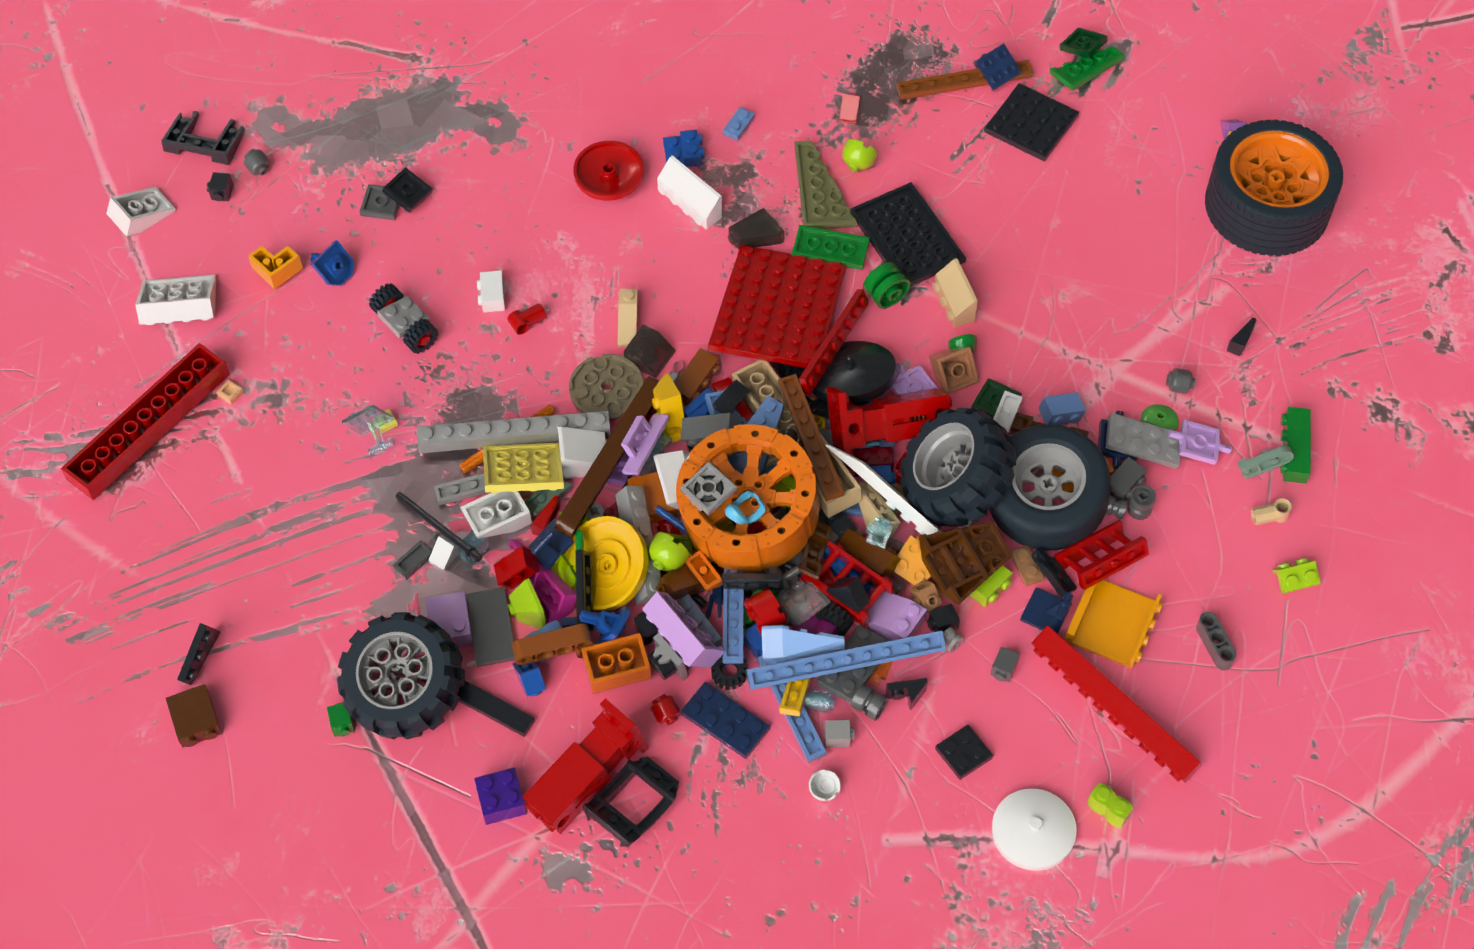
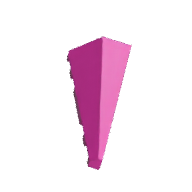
M518 539L510 540L509 547L514 548V550L521 546L525 547ZM537 559L539 572L529 579L544 610L547 625L555 620L559 622L561 618H564L573 610L576 592L551 569L546 570Z

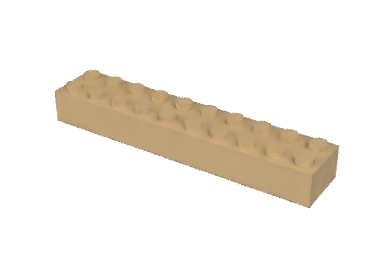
M758 360L732 373L733 382L738 380L751 390L744 401L753 415L766 397L770 396L784 404V410L777 430L792 429L798 433L778 384V379L780 378L767 361ZM798 434V436H797V443H798V444L803 448V450L805 451L804 446H803V444H802V441H801V439H800V436H799V434ZM822 436V439H823V441H824V444H825V445L828 444V442H827V441L825 440V438ZM826 447L844 490V496L825 501L816 479L819 506L826 516L830 518L861 502L862 495L861 487L839 457Z

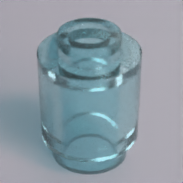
M818 690L807 691L804 707H809V710L828 713L829 710H833L835 698H831L832 693Z

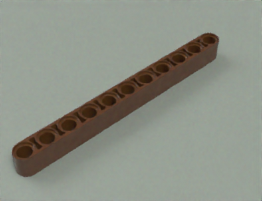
M651 376L646 378L556 521L555 530L571 538L574 536L624 456L625 450L621 443L637 416H644L647 419L654 408L652 404V398H654L653 389L659 383V380Z

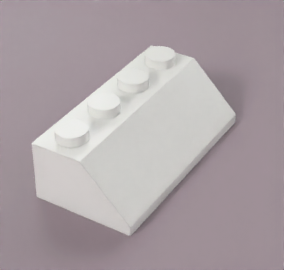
M672 155L657 178L658 191L662 195H666L674 205L679 206L686 215L691 216L699 226H703L707 230L722 218V196Z

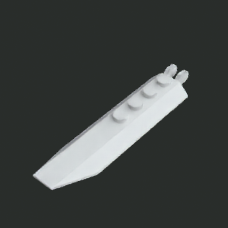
M825 445L886 498L887 501L885 503L891 509L895 510L897 508L902 512L900 516L906 522L912 521L916 525L915 529L921 535L943 531L935 523L916 511L903 495L865 462L834 446Z

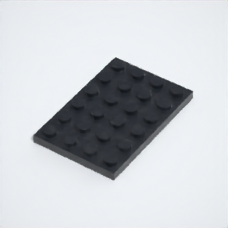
M912 182L850 208V213L856 219L857 225L866 237H870L869 242L883 262L895 263L900 269L901 274H904L910 281V287L935 276L953 259L957 258L960 264L966 262L965 255Z

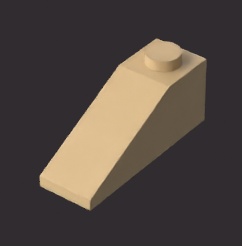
M619 289L618 347H636L639 304L638 289Z
M866 481L858 482L862 495V501L859 502V506L867 529L877 541L891 538L901 522L885 503L878 491Z

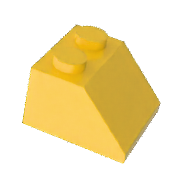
M666 373L653 389L654 398H652L653 407L657 412L654 414H665L670 417L664 430L682 425V418H684L681 394L670 375Z

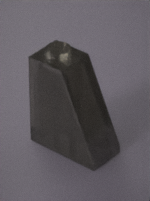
M762 208L728 227L727 238L730 244L735 245L738 250L740 245L762 247L782 244L784 242V230Z

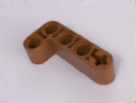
M577 624L513 641L511 645L516 664L525 665L576 652L578 658H583L581 648L592 646L593 642L588 625Z

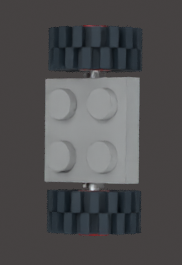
M387 283L385 287L382 285L379 290L376 289V293L371 295L373 298L369 299L370 308L399 339L404 337V343L413 353L419 354L420 351L423 353L425 349L428 350L429 346L434 344L433 341H436L438 336V330L431 324L430 318L409 296L404 297L394 284Z

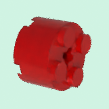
M767 588L743 602L747 609L748 617L751 621H755L757 624L756 628L761 636L762 626H778L787 623L784 613L780 614L781 610L778 601Z

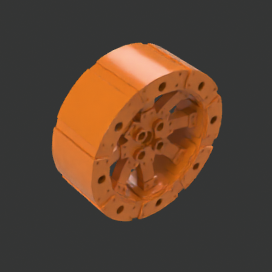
M744 424L736 425L728 430L726 428L721 429L703 439L691 450L687 461L684 460L678 474L676 498L689 540L695 549L703 552L710 562L713 561L719 567L732 571L760 572L764 569H772L786 563L806 546L809 537L813 535L817 526L819 497L812 463L806 452L794 439L786 434L779 433L778 430L771 427ZM746 451L747 465L744 468L743 474L734 470L729 463L728 455ZM763 453L775 455L779 459L777 466L768 474L765 473L760 476L759 465ZM708 462L737 486V490L723 502L721 507L717 508L709 516L706 513H702V511H698L697 507L693 506L689 498L680 490V487ZM792 474L796 480V489L790 490V492H776V490H773L775 485L784 477ZM746 491L756 493L765 504L766 511L757 520L767 528L761 533L748 534L751 523H736L735 530L732 533L717 528L719 523L729 519L724 511L726 506L736 501ZM752 497L750 500H745L741 503L739 509L748 517L756 512L760 504ZM775 506L791 507L789 513L781 520L776 519L770 513V508ZM780 528L782 529L783 534L778 533V530ZM735 540L740 541V544L738 546H735Z

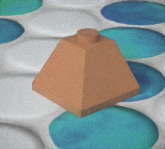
M969 346L948 349L929 356L933 374L945 393L949 394L980 382Z

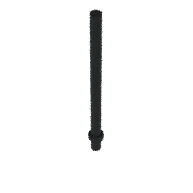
M402 492L396 494L395 497L462 549L467 557H472L477 562L481 561L482 555L476 551L473 545L469 546Z

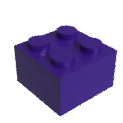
M515 767L474 778L486 825L526 815Z

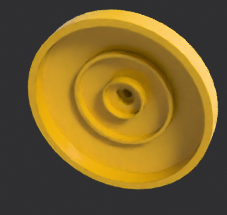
M610 516L591 519L578 527L577 530L584 531V551L592 554L593 611H612L631 601L641 589L648 571V549L641 533L630 523ZM575 533L572 537L574 540L573 545L561 556L560 575L561 579L576 592Z

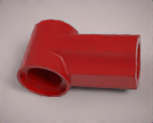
M538 303L522 312L520 310L513 311L509 314L507 320L516 334L521 335L526 333L531 325L547 318L543 306Z

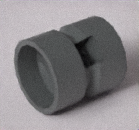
M1138 485L1132 489L1127 505V512L1132 518L1144 520L1151 515L1156 500L1155 491L1147 485Z
M862 684L855 693L850 706L859 712L865 711L866 716L876 721L883 713L888 703V698L880 693L874 694L872 688Z

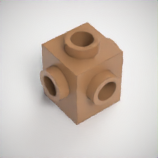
M923 580L909 589L913 598L912 601L926 608L927 613L943 604L940 599L941 593L939 589L930 581Z

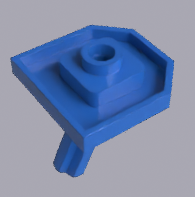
M338 240L330 244L321 254H311L310 261L312 262V267L327 285L341 286L353 274L354 260Z
M624 606L615 614L605 611L594 613L583 610L579 615V619L581 622L595 625V629L601 632L595 643L596 645L611 641L625 629L624 624L630 615V609Z

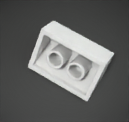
M683 450L653 456L666 504L678 510L679 506L676 498L677 478L684 460L687 461L690 456L688 452Z

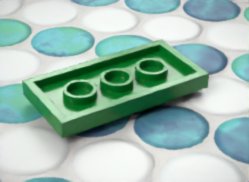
M799 225L792 255H801L805 258L821 259L827 262H839L848 268L863 270L870 237Z

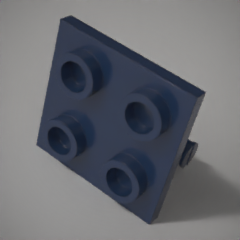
M1004 43L989 53H984L981 55V58L974 61L975 67L980 69L992 91L1022 73Z
M553 519L528 546L546 570H549L574 543L571 537L554 529L556 519Z
M1035 588L1020 621L1042 631L1048 625L1058 634L1072 606L1073 594L1066 592L1062 599L1039 588Z

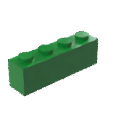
M1287 407L1285 414L1281 415V425H1284V429L1281 431L1280 440L1283 441V446L1291 448L1294 457L1289 463L1280 466V473H1283V481L1306 484L1311 474V409Z

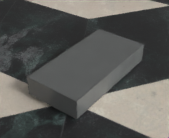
M420 540L392 565L393 569L407 580L429 561L433 550Z

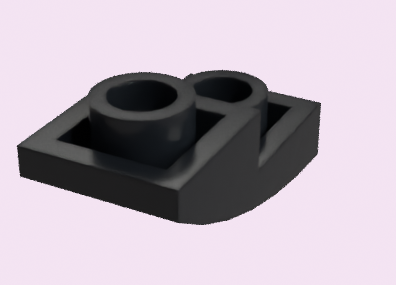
M735 380L716 399L712 407L721 414L732 413L748 396L751 390L738 380Z

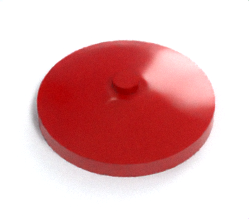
M601 141L589 145L578 154L573 165V175L576 185L584 194L597 200L612 201L632 194L640 186L644 176V165L639 153L631 146L618 141Z

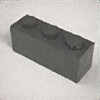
M732 413L682 418L681 441L688 443L690 447H695L703 439L721 429L726 428L728 430L736 425H740L741 418Z

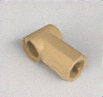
M1280 498L1275 503L1251 508L1253 524L1261 525L1274 521L1279 523L1287 521L1292 504L1289 500Z

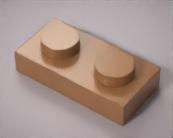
M1028 546L1011 550L1013 555L1011 559L1025 587L1044 580L1041 570L1031 557L1032 552Z

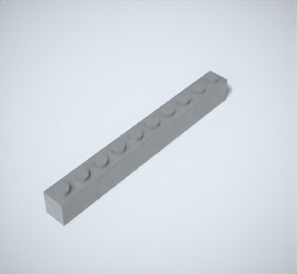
M608 411L419 426L417 427L419 453L476 449L493 445L559 442L558 427L605 432V438L610 437Z

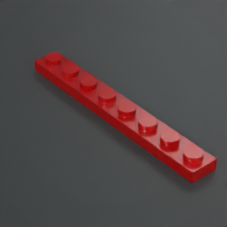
M864 289L856 290L800 376L799 381L804 394L812 393L868 306V297Z

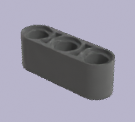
M1204 612L1201 614L1196 625L1197 633L1216 667L1224 671L1229 670L1236 658V651L1216 615L1211 612ZM1222 656H1226L1229 660L1223 659Z

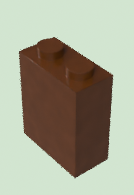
M205 684L165 698L178 741L182 748L192 747L200 741L211 740L217 737V735L222 734L210 693Z

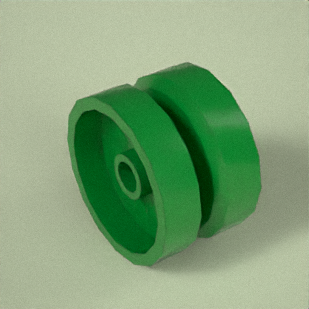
M887 262L870 272L863 283V288L870 297H873L874 302L879 308L885 309L902 300L908 293L911 283L904 274H901L900 269L895 263Z

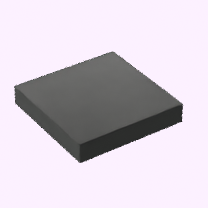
M368 184L359 213L360 216L395 220L399 204L382 192L384 186Z

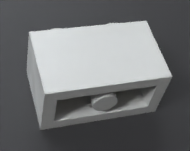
M502 270L480 272V280H477V289L481 291V294L478 295V305H482L483 312L505 311Z

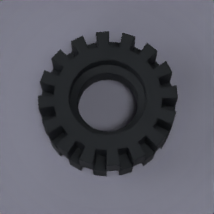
M824 602L814 616L819 620L835 625L839 636H845L853 624L851 616L846 614L845 610L842 611L841 607H836L835 604H830V602Z
M722 655L711 667L712 679H714L716 685L719 683L720 688L725 686V689L729 690V687L732 686L734 690L736 685L740 687L742 682L745 683L746 670L748 669L746 659L743 658V663L731 664L737 668V672L734 675L727 676L722 673L723 666L728 665L723 664Z

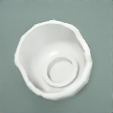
M823 769L812 774L809 780V791L816 799L830 801L837 797L840 792L841 783L835 772Z

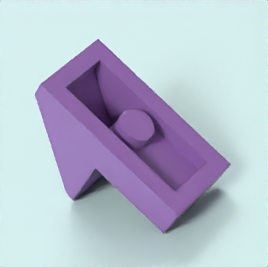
M1221 120L1223 138L1225 139L1228 136L1229 131H1236L1237 128L1242 127L1247 122L1241 120Z

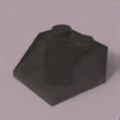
M643 324L625 348L624 357L632 361L640 371L657 378L674 355L675 349L660 332Z

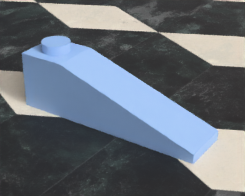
M783 625L762 626L764 666L842 651L845 650L844 636L822 632L816 635L807 633L805 629H800V631L789 630V626Z

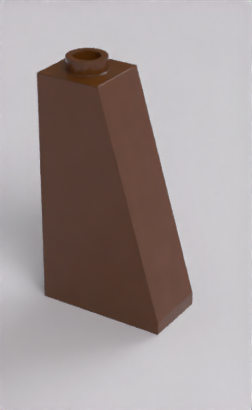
M713 561L710 562L722 578L724 568L719 567ZM686 563L682 567L666 573L656 587L658 592L668 593L675 601L687 594L691 596L706 591Z

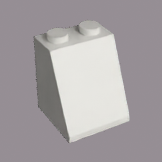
M558 427L564 480L585 477L608 440L605 439V432Z

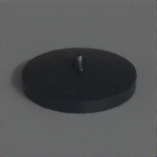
M867 341L844 342L812 393L821 400L828 402L826 387L834 386L846 392L849 403L852 404L863 403L877 398L885 393L896 380L895 358L888 349L876 343Z

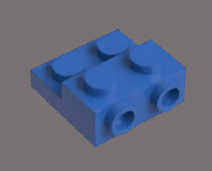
M697 130L680 131V136L664 137L663 146L666 163L673 155L686 167L702 166V158H705L704 148H700V145H702V135L698 134Z

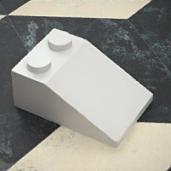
M156 187L110 197L106 214L126 236H130L150 228L175 212L176 208Z
M504 491L490 493L460 507L477 539L516 532L532 524L530 511L519 492Z

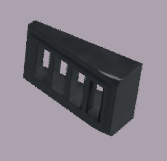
M1252 318L1230 340L1227 348L1228 352L1237 356L1242 355L1254 330L1256 318Z

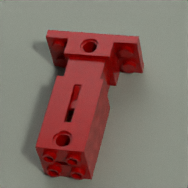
M834 386L826 387L833 446L853 457L855 456L851 449L866 447V441L882 439L889 443L911 439L912 437L916 438L921 431L919 428L928 420H935L938 413L952 407V399L949 394L936 388L872 399V404L856 406L849 403L846 392ZM842 461V463L845 465V467H846L847 469H849L850 467H849L845 462Z
M606 698L600 703L603 711L592 722L595 728L579 745L574 741L523 796V799L527 802L524 806L537 819H540L552 833L556 830L561 834L583 811V804L590 802L594 795L602 790L612 779L609 773L624 757L629 760L638 750L644 754L649 748L636 724Z

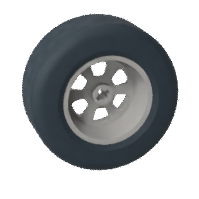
M1036 425L1011 435L1010 437L1016 452V465L1012 467L1015 475L1011 486L1005 488L1002 494L1004 496L997 507L992 506L989 509L998 527L1015 542L1032 549L1040 547L1044 550L1065 549L1091 535L1101 524L1106 514L1111 483L1107 461L1098 446L1079 431L1060 425ZM1044 469L1045 474L1041 477H1036L1031 472ZM1052 469L1060 470L1064 474L1061 477H1055L1052 475ZM1023 482L1033 483L1035 490L1027 493L1023 492ZM1073 482L1074 492L1063 491L1062 484ZM1036 497H1040L1045 500L1044 506H1040L1031 501ZM1060 497L1066 503L1053 506L1052 500Z

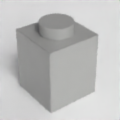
M850 720L825 721V748L850 747V741L854 740V727H850Z

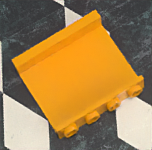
M1102 580L1085 590L1066 633L1065 641L1132 669L1134 663H1139L1142 657L1141 646L1146 647L1150 637L1147 635L1148 629L1153 630L1157 619L1153 617L1155 613L1159 614L1163 603L1160 600L1162 595L1158 593L1156 600Z

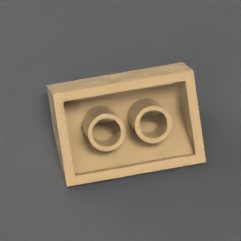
M956 258L935 275V282L933 283L934 292L939 295L940 305L945 308L947 320L952 322L954 328L975 322L978 303L968 279Z

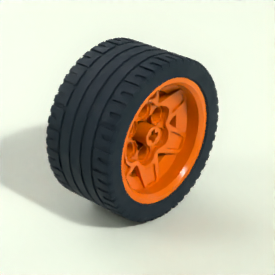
M1271 119L1245 124L1237 128L1236 131L1231 132L1223 140L1217 151L1205 194V208L1208 218H1210V222L1218 230V233L1223 235V238L1229 240L1233 245H1237L1236 247L1243 248L1245 251H1251L1254 254L1259 253L1260 255L1266 254L1268 256L1289 255L1290 253L1294 254L1297 251L1300 252L1304 248L1306 249L1313 245L1327 228L1343 184V167L1340 163V158L1337 157L1338 154L1326 139L1324 140L1321 135H1318L1313 130L1311 131L1310 128L1303 127V125L1285 120L1271 121Z

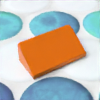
M700 550L690 556L685 562L706 591L723 585L721 576Z

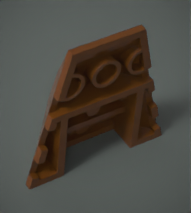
M994 522L971 525L967 528H955L944 532L938 531L928 535H919L921 558L941 594L958 605L1013 556Z

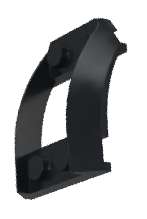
M642 757L638 761L629 759L622 770L602 790L594 795L590 802L583 804V810L588 821L591 818L594 819L621 842L619 847L630 846L651 828L675 801L679 781L649 757ZM635 774L663 796L655 808L637 825L609 804L631 781Z

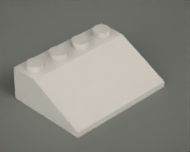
M216 274L143 281L135 304L139 324L154 325L155 323L163 322L170 324L174 321L190 322L197 319L205 321L214 318L216 310Z

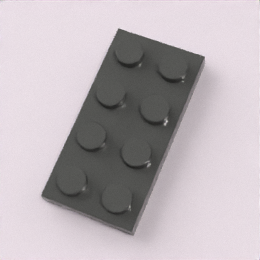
M859 624L845 642V650L887 642L889 640ZM880 664L822 675L817 679V684L851 703L859 687L868 682Z

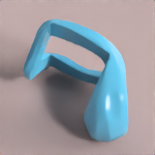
M746 491L737 498L734 504H728L724 511L732 521L738 524H749L759 520L764 515L766 506L756 493ZM753 497L760 506L754 514L746 517L739 509V506L748 498Z

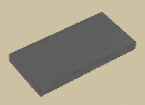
M505 587L465 594L477 667L515 660L511 645L514 640Z

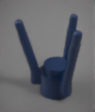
M723 585L712 589V594L709 596L706 612L708 621L713 603L717 604V616L721 617L724 597Z

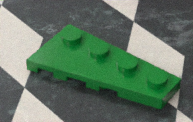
M1111 46L1095 52L1089 59L1081 57L1078 58L1077 62L1064 63L1063 67L1050 68V74L1073 91L1123 61L1124 54Z

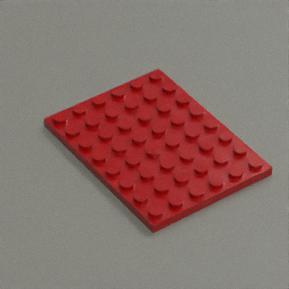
M740 245L708 343V350L806 368L828 335L846 265L839 262H827L821 259L805 258L801 255L794 256L789 253Z

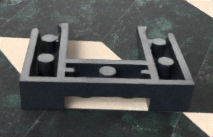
M193 111L191 118H182V113H179L161 140L163 151L179 155L182 150L211 156L212 162L229 165L239 146L244 126H241L238 130L234 127L236 124L235 120L230 119L219 138L215 140L191 134L199 117L198 111Z

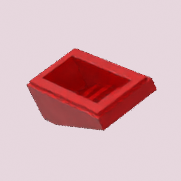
M554 495L532 522V534L538 536L556 518L560 509L558 496Z

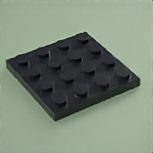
M1019 83L985 126L984 132L1045 162L1078 118L1079 112Z

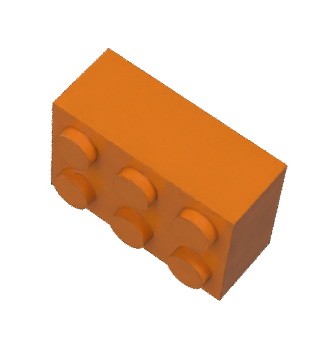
M640 633L581 648L593 694L651 679V668Z

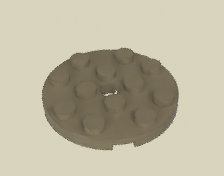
M603 354L602 357L588 358L576 367L569 381V392L572 403L579 412L608 411L609 421L622 418L644 381L639 368L629 359L614 354ZM604 385H610L612 386V389L610 388L608 390L603 391L602 387Z

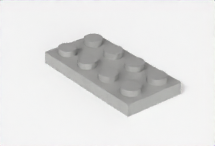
M1114 413L1109 415L1105 448L1175 469L1180 466L1179 440L1168 437L1169 429Z

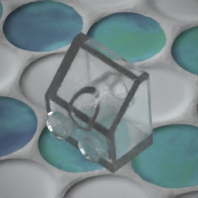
M802 580L792 586L793 589L788 593L786 591L777 596L781 610L780 614L784 613L787 620L786 624L800 625L831 603L812 582Z

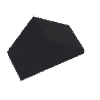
M859 576L840 578L826 590V592L856 613H859L870 603V599Z

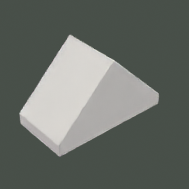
M444 535L438 536L429 562L445 572L462 552V549ZM457 535L459 538H461L464 542L468 544L467 540Z

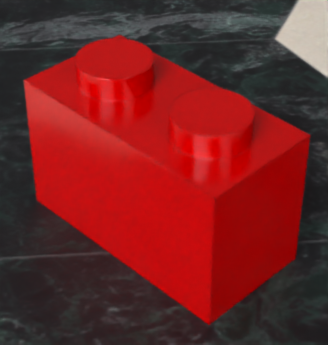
M523 546L518 547L515 551L494 564L498 585L513 589L525 579L539 572L536 555L530 551L531 549Z

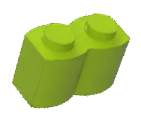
M1098 783L1090 793L1087 801L1088 806L1094 812L1104 815L1105 819L1117 828H1122L1130 818L1133 810L1129 801L1123 797L1116 796L1115 792L1103 783Z

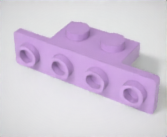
M654 414L649 423L644 416H637L621 443V446L629 456L622 469L624 475H639L670 419L668 415Z

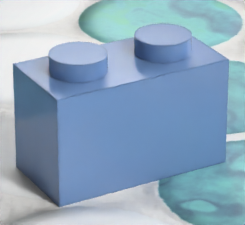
M1078 392L1044 397L1038 407L1045 424L1051 425L1077 423L1086 411Z

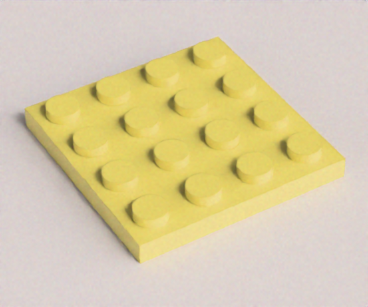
M559 443L483 446L485 492L564 489Z

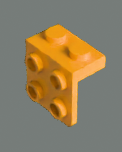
M910 536L897 555L901 560L894 572L913 585H917L923 580L928 581L931 575L921 558L919 536L916 539Z

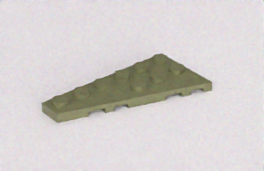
M794 142L803 226L820 229L857 227L856 219L851 215L848 205L846 206L841 192L832 176L830 177L828 169L820 159V154L813 142Z

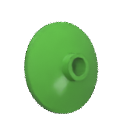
M1160 404L1147 407L1142 412L1140 419L1142 422L1174 431L1177 430L1179 424L1177 414L1168 406Z

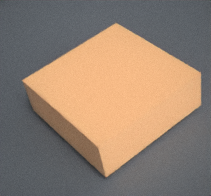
M228 379L216 393L217 396L232 405L244 390Z

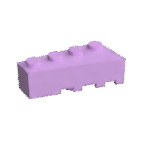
M656 592L642 608L646 613V618L656 625L659 634L670 642V647L681 655L683 663L687 666L711 668L725 652L721 646L716 647L711 642L713 638L708 633L705 634L697 628L699 624L694 619L684 615L686 611L668 593Z

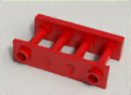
M1117 520L1056 553L1055 559L1063 569L1069 566L1077 572L1080 587L1086 590L1150 554L1147 539L1140 536L1133 541L1124 535L1122 522ZM1118 540L1124 546L1115 549L1110 544ZM1101 549L1108 553L1101 558L1093 554ZM1087 558L1092 563L1083 567L1077 562Z
M829 541L827 545L831 553L822 563L818 580L803 573L801 575L802 584L827 602H830V604L833 603L836 607H841L842 611L845 610L846 614L851 616L850 618L865 628L870 622L868 610L884 590L891 595L893 594V582L886 576L881 577L849 555L840 544H834ZM837 557L847 563L830 584L825 585L821 582L820 578ZM853 568L862 574L860 580L863 586L869 579L878 585L869 596L870 603L859 613H856L826 592L827 588L836 580L846 578Z

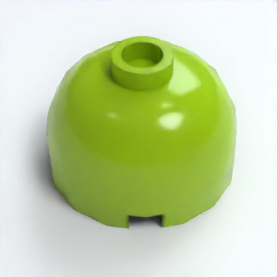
M848 139L843 147L842 158L850 170L855 172L866 170L874 164L878 156L877 150L870 145L868 148L863 146L864 142Z
M661 532L654 537L649 548L653 565L659 570H676L685 564L690 554L683 544L679 543L677 545L673 542L674 537Z

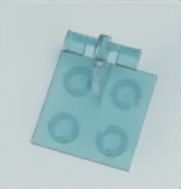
M374 404L366 406L360 412L351 414L348 418L342 420L343 425L360 435L372 432L377 445L368 449L371 456L379 452L383 453L387 448L395 445L393 438L383 442L379 428L394 420L393 416Z

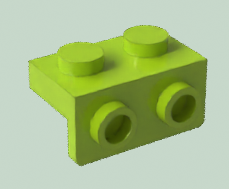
M1308 558L1297 559L1296 563L1291 565L1289 562L1277 565L1278 568L1272 569L1273 574H1277L1281 593L1321 584L1316 561L1308 560Z

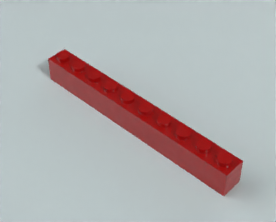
M1048 625L1032 641V645L1035 647L1033 651L1041 659L1045 656L1049 660L1048 665L1056 672L1060 670L1065 674L1063 678L1070 685L1075 683L1079 687L1077 691L1084 698L1090 697L1095 701L1092 705L1100 712L1105 710L1110 715L1108 719L1114 725L1120 724L1125 728L1123 731L1125 735L1131 740L1135 737L1140 742L1138 746L1145 753L1151 752L1156 756L1154 758L1156 763L1162 768L1166 765L1171 770L1169 774L1176 781L1182 780L1186 783L1202 766L1196 757Z

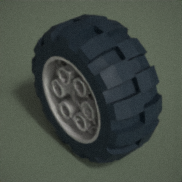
M957 408L956 410L948 409L938 413L937 418L924 423L919 428L921 430L916 438L912 437L908 443L906 458L901 460L900 472L903 477L900 479V483L909 504L928 520L938 525L964 526L968 525L969 520L978 521L987 516V510L992 506L997 507L1004 498L1002 494L1006 487L1011 486L1015 475L1012 467L1016 465V452L1012 439L1006 429L985 412H980L977 409Z
M394 612L389 618L381 615L369 621V627L365 631L357 630L350 638L349 642L352 644L347 653L342 652L338 668L341 669V676L337 678L339 695L344 699L343 706L361 726L381 737L390 739L404 737L407 740L422 736L423 731L429 728L431 730L436 729L445 722L443 717L449 709L454 711L460 700L458 696L459 688L464 686L465 670L461 666L463 657L458 645L454 643L450 637L451 635L433 620L422 615L414 616L410 612ZM408 649L407 656L402 658L401 653ZM421 650L425 653V655L420 657L419 659H414L421 652ZM389 655L387 660L382 661L385 656ZM420 664V670L416 673H413L416 669V665ZM380 672V678L374 681L375 674ZM395 674H398V675H399V674H401V675L405 674L406 677H404V678H402V677L398 678V676H396ZM418 679L427 680L424 687L418 684ZM407 685H413L412 689L409 692H406ZM379 687V692L375 694L374 690ZM392 688V693L389 696H385L386 690ZM399 694L403 695L405 704L399 705Z

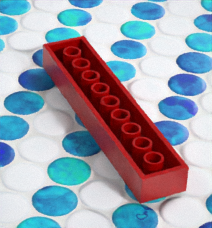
M197 344L61 468L67 481L90 499L95 500L230 375L226 362L202 344Z

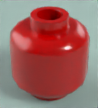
M663 694L652 701L653 705L650 707V710L659 724L666 723L669 726L678 720L676 716L679 715L681 710L672 696Z

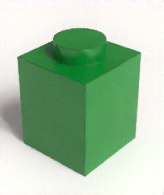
M344 702L326 707L334 737H343L351 732H355L352 718L343 706Z

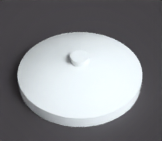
M1022 789L1013 792L1001 801L993 816L992 837L998 851L1010 863L1023 869L1040 871L1055 867L1067 858L1076 839V822L1070 808L1059 797L1045 790Z

